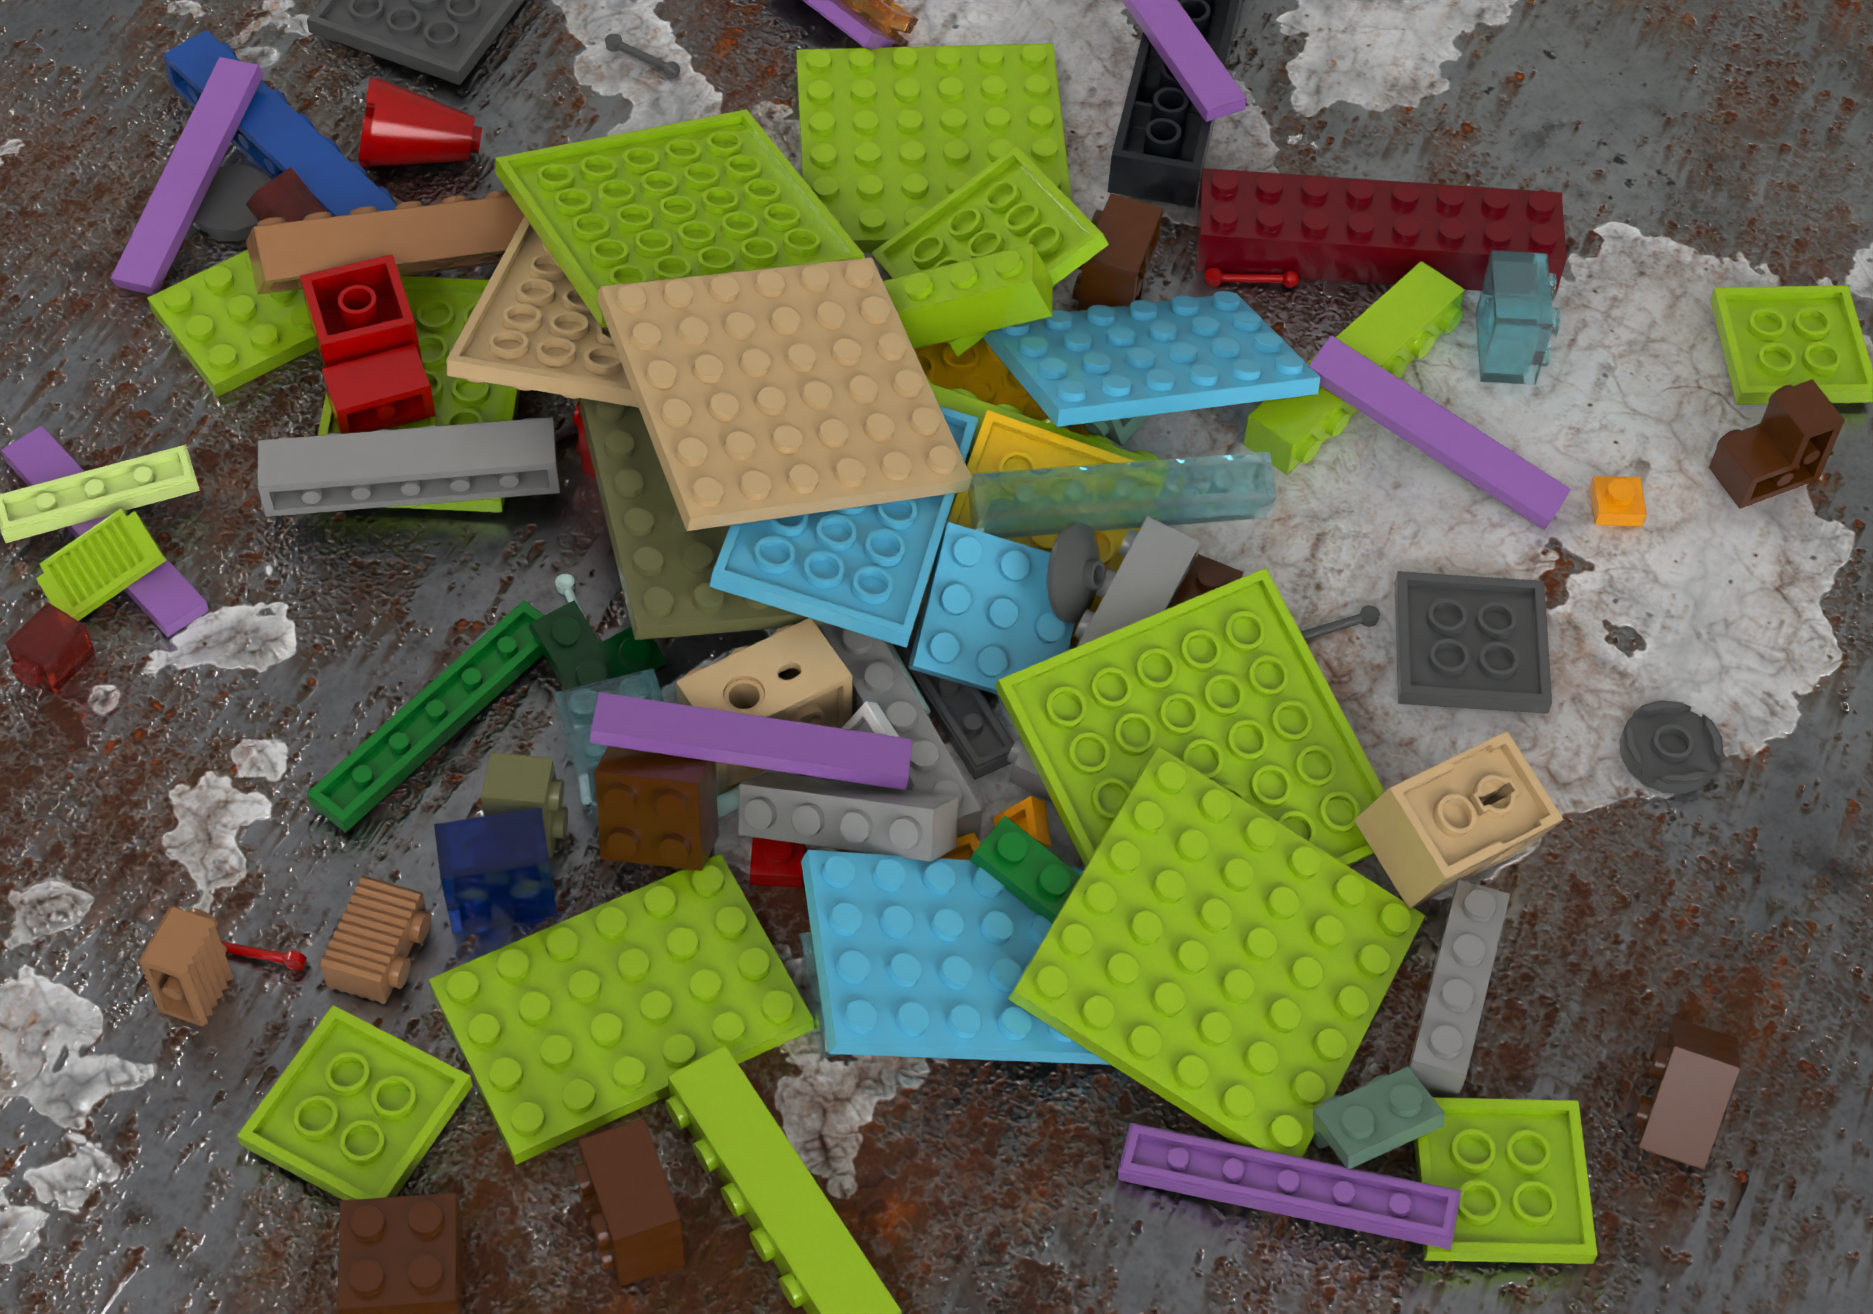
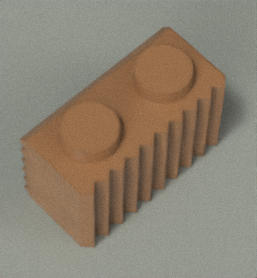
M361 876L359 884L355 888V893L352 894L351 901L347 904L346 911L343 913L342 920L339 921L338 928L334 931L329 947L326 948L325 956L321 958L320 967L326 986L331 990L337 989L342 993L347 992L350 995H358L360 998H368L381 1004L387 1003L393 987L401 989L407 980L411 965L408 955L414 942L421 944L425 940L430 928L431 914L426 910L423 892Z
M174 906L169 907L138 960V963L141 964L140 968L143 969L142 973L145 974L144 978L148 980L146 983L150 985V994L154 996L152 999L156 1001L157 1009L164 1014L198 1026L209 1024L206 1017L214 1015L211 1008L219 1006L216 999L224 997L222 990L229 988L227 981L234 979L225 955L227 948L221 943L216 930L218 922L213 916L203 910L190 908L188 911Z

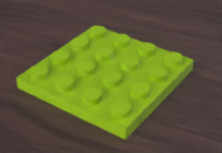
M1015 146L871 254L881 269L892 279L1033 244L1050 274L1054 286L1109 244L1103 233ZM988 332L946 341L945 343L958 357L988 335Z

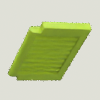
M120 508L39 563L44 573L37 577L36 580L63 625L69 628L167 561L139 514L134 511L127 515L123 508Z

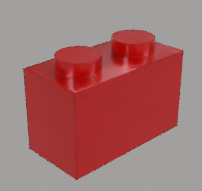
M415 344L389 349L382 353L352 361H344L321 369L328 401L340 434L390 429L436 416L431 386Z

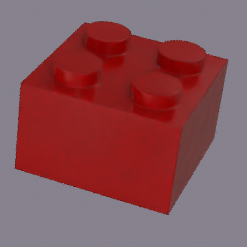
M393 254L300 276L307 312L324 368L415 344L422 360L415 321Z

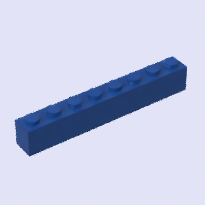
M207 30L163 54L171 87L194 108L219 57L240 61L228 43L219 42ZM261 79L231 141L238 150L271 178L308 215L317 212H330L332 217L349 215V212L354 209L366 206H374L377 208V211L395 210L394 208L397 204L385 187H377L367 177L366 172L356 161L350 162L341 154L339 147L330 137L324 138L315 130L312 122L304 113L298 114L288 105L287 100L278 89L272 90Z

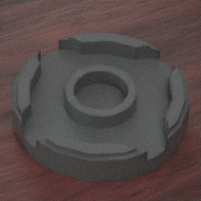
M227 165L218 168L192 222L193 227L199 232L201 229L203 232L209 233L210 238L218 241H241L247 239L253 226H257L259 221L274 218L278 215L279 199L272 179L261 170L246 165Z
M1660 700L1642 705L1628 719L1619 740L1620 756L1628 771L1645 786L1662 793L1685 794L1699 790L1714 778L1724 754L1722 736L1713 721L1704 714L1700 717L1698 714L1690 711L1691 706L1681 702Z

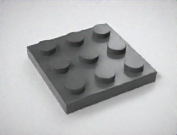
M1397 571L1394 585L1398 704L1549 713L1552 705L1544 581Z

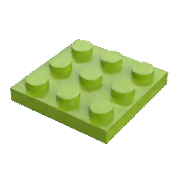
M248 249L147 298L152 313L216 397L230 392L318 348L307 312L303 289L258 295Z
M1849 285L1714 288L1710 302L1736 405L1768 404L1772 393L1785 385L1795 386L1811 379L1815 381L1831 403L1873 402V369Z
M332 1005L237 1134L240 1146L342 1200L396 1197L472 1088L471 1075Z
M1433 1097L1444 1112V1125L1414 1140L1417 1182L1461 1190L1451 1250L1423 1244L1424 1261L1593 1264L1597 1257V1247L1579 1100Z

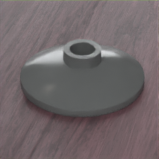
M1073 522L1062 529L1053 545L1048 564L1047 588L1050 605L1056 617L1062 622L1076 623L1081 620L1085 611L1091 608L1097 590L1103 586L1105 566L1100 559L1098 542L1092 529L1084 523Z

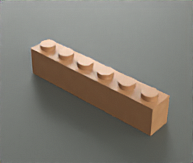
M501 190L486 194L483 197L484 199L467 201L466 196H452L441 200L437 205L422 206L420 201H409L395 206V210L377 211V208L374 206H366L354 209L349 212V215L332 217L330 212H317L305 216L303 221L286 222L282 217L268 218L259 221L257 226H253L246 243L257 294L259 295L302 289L301 275L393 254L400 276L499 264L523 220L524 214L509 192Z

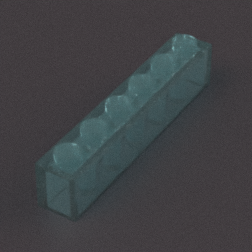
M1270 452L975 473L972 475L968 498L972 529L1001 538L1059 534L1065 526L1073 522L1084 523L1092 531L1141 528L1147 516L1168 526L1261 519L1267 517L1276 500Z

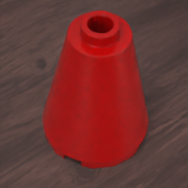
M370 77L359 151V164L361 166L379 167L469 161L470 152L479 154L482 127L474 126V116L381 78Z

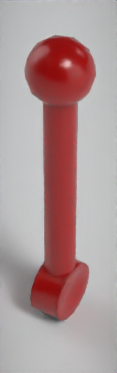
M1209 268L1205 271L1204 282L1210 287H1217L1222 282L1283 283L1284 286L1293 288L1299 283V275L1292 270L1286 271L1283 274L1222 273L1218 268Z
M221 941L227 948V953L282 963L287 968L296 971L303 970L307 961V957L297 951L290 950L282 953Z

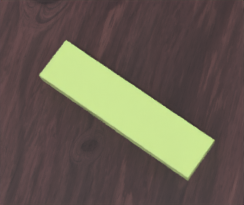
M186 445L174 447L0 494V529L5 543L113 514L120 508L127 511L200 491Z

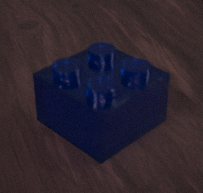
M542 808L434 824L440 879L452 933L460 931L479 933L490 929L492 926L517 922L529 925L538 923L545 918L558 916Z

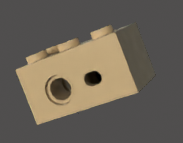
M812 618L805 619L795 625H785L772 636L751 646L739 647L728 657L707 667L695 668L682 679L676 681L677 704L842 728L852 717V674ZM715 762L717 794L719 796L768 769Z
M1506 731L1388 788L1354 821L1410 910L1455 887L1458 879L1466 881L1525 851L1564 819L1513 738Z

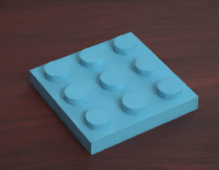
M947 522L935 556L927 588L926 604L922 609L908 669L998 694L995 685L999 679L1068 650L1075 623L1062 622L1056 617L1051 608L1047 588L1048 564L1051 553Z

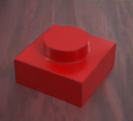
M753 837L749 874L750 885L802 888L803 871L801 860L805 855L806 844Z

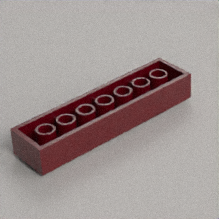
M1202 168L1197 202L1195 272H1205L1209 268H1218L1222 273L1283 274L1286 271L1292 270L1298 273L1299 279L1395 285L1422 261L1465 290L1556 296L1567 260L1562 192Z

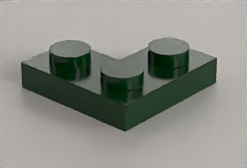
M575 600L531 622L529 630L578 713L596 705L599 692L617 694L664 669L668 664L655 640H635L632 627L599 642Z

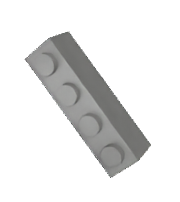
M765 772L739 784L738 835L865 853L896 855L903 858L932 862L956 848L958 796Z
M1458 879L1447 911L1408 1067L1434 1098H1458L1464 1084L1510 898V893Z

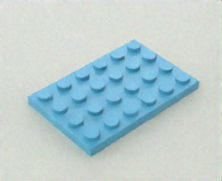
M1219 291L1213 296L1197 298L1176 296L1170 301L1161 302L1137 300L1133 301L1130 307L1093 305L1088 310L1080 311L1052 310L1051 317L988 331V335L983 338L1056 427L1318 394L1321 378L1312 368L1308 367L1309 365L1237 293L1230 291Z
M940 406L965 462L979 418ZM955 493L730 525L712 572L709 587L907 648Z
M807 850L801 860L829 1054L1111 1065L1008 999L1052 923L1004 888V885L981 867L978 868L969 860L937 858L930 862L903 858L896 855ZM1071 867L1080 875L1084 868Z

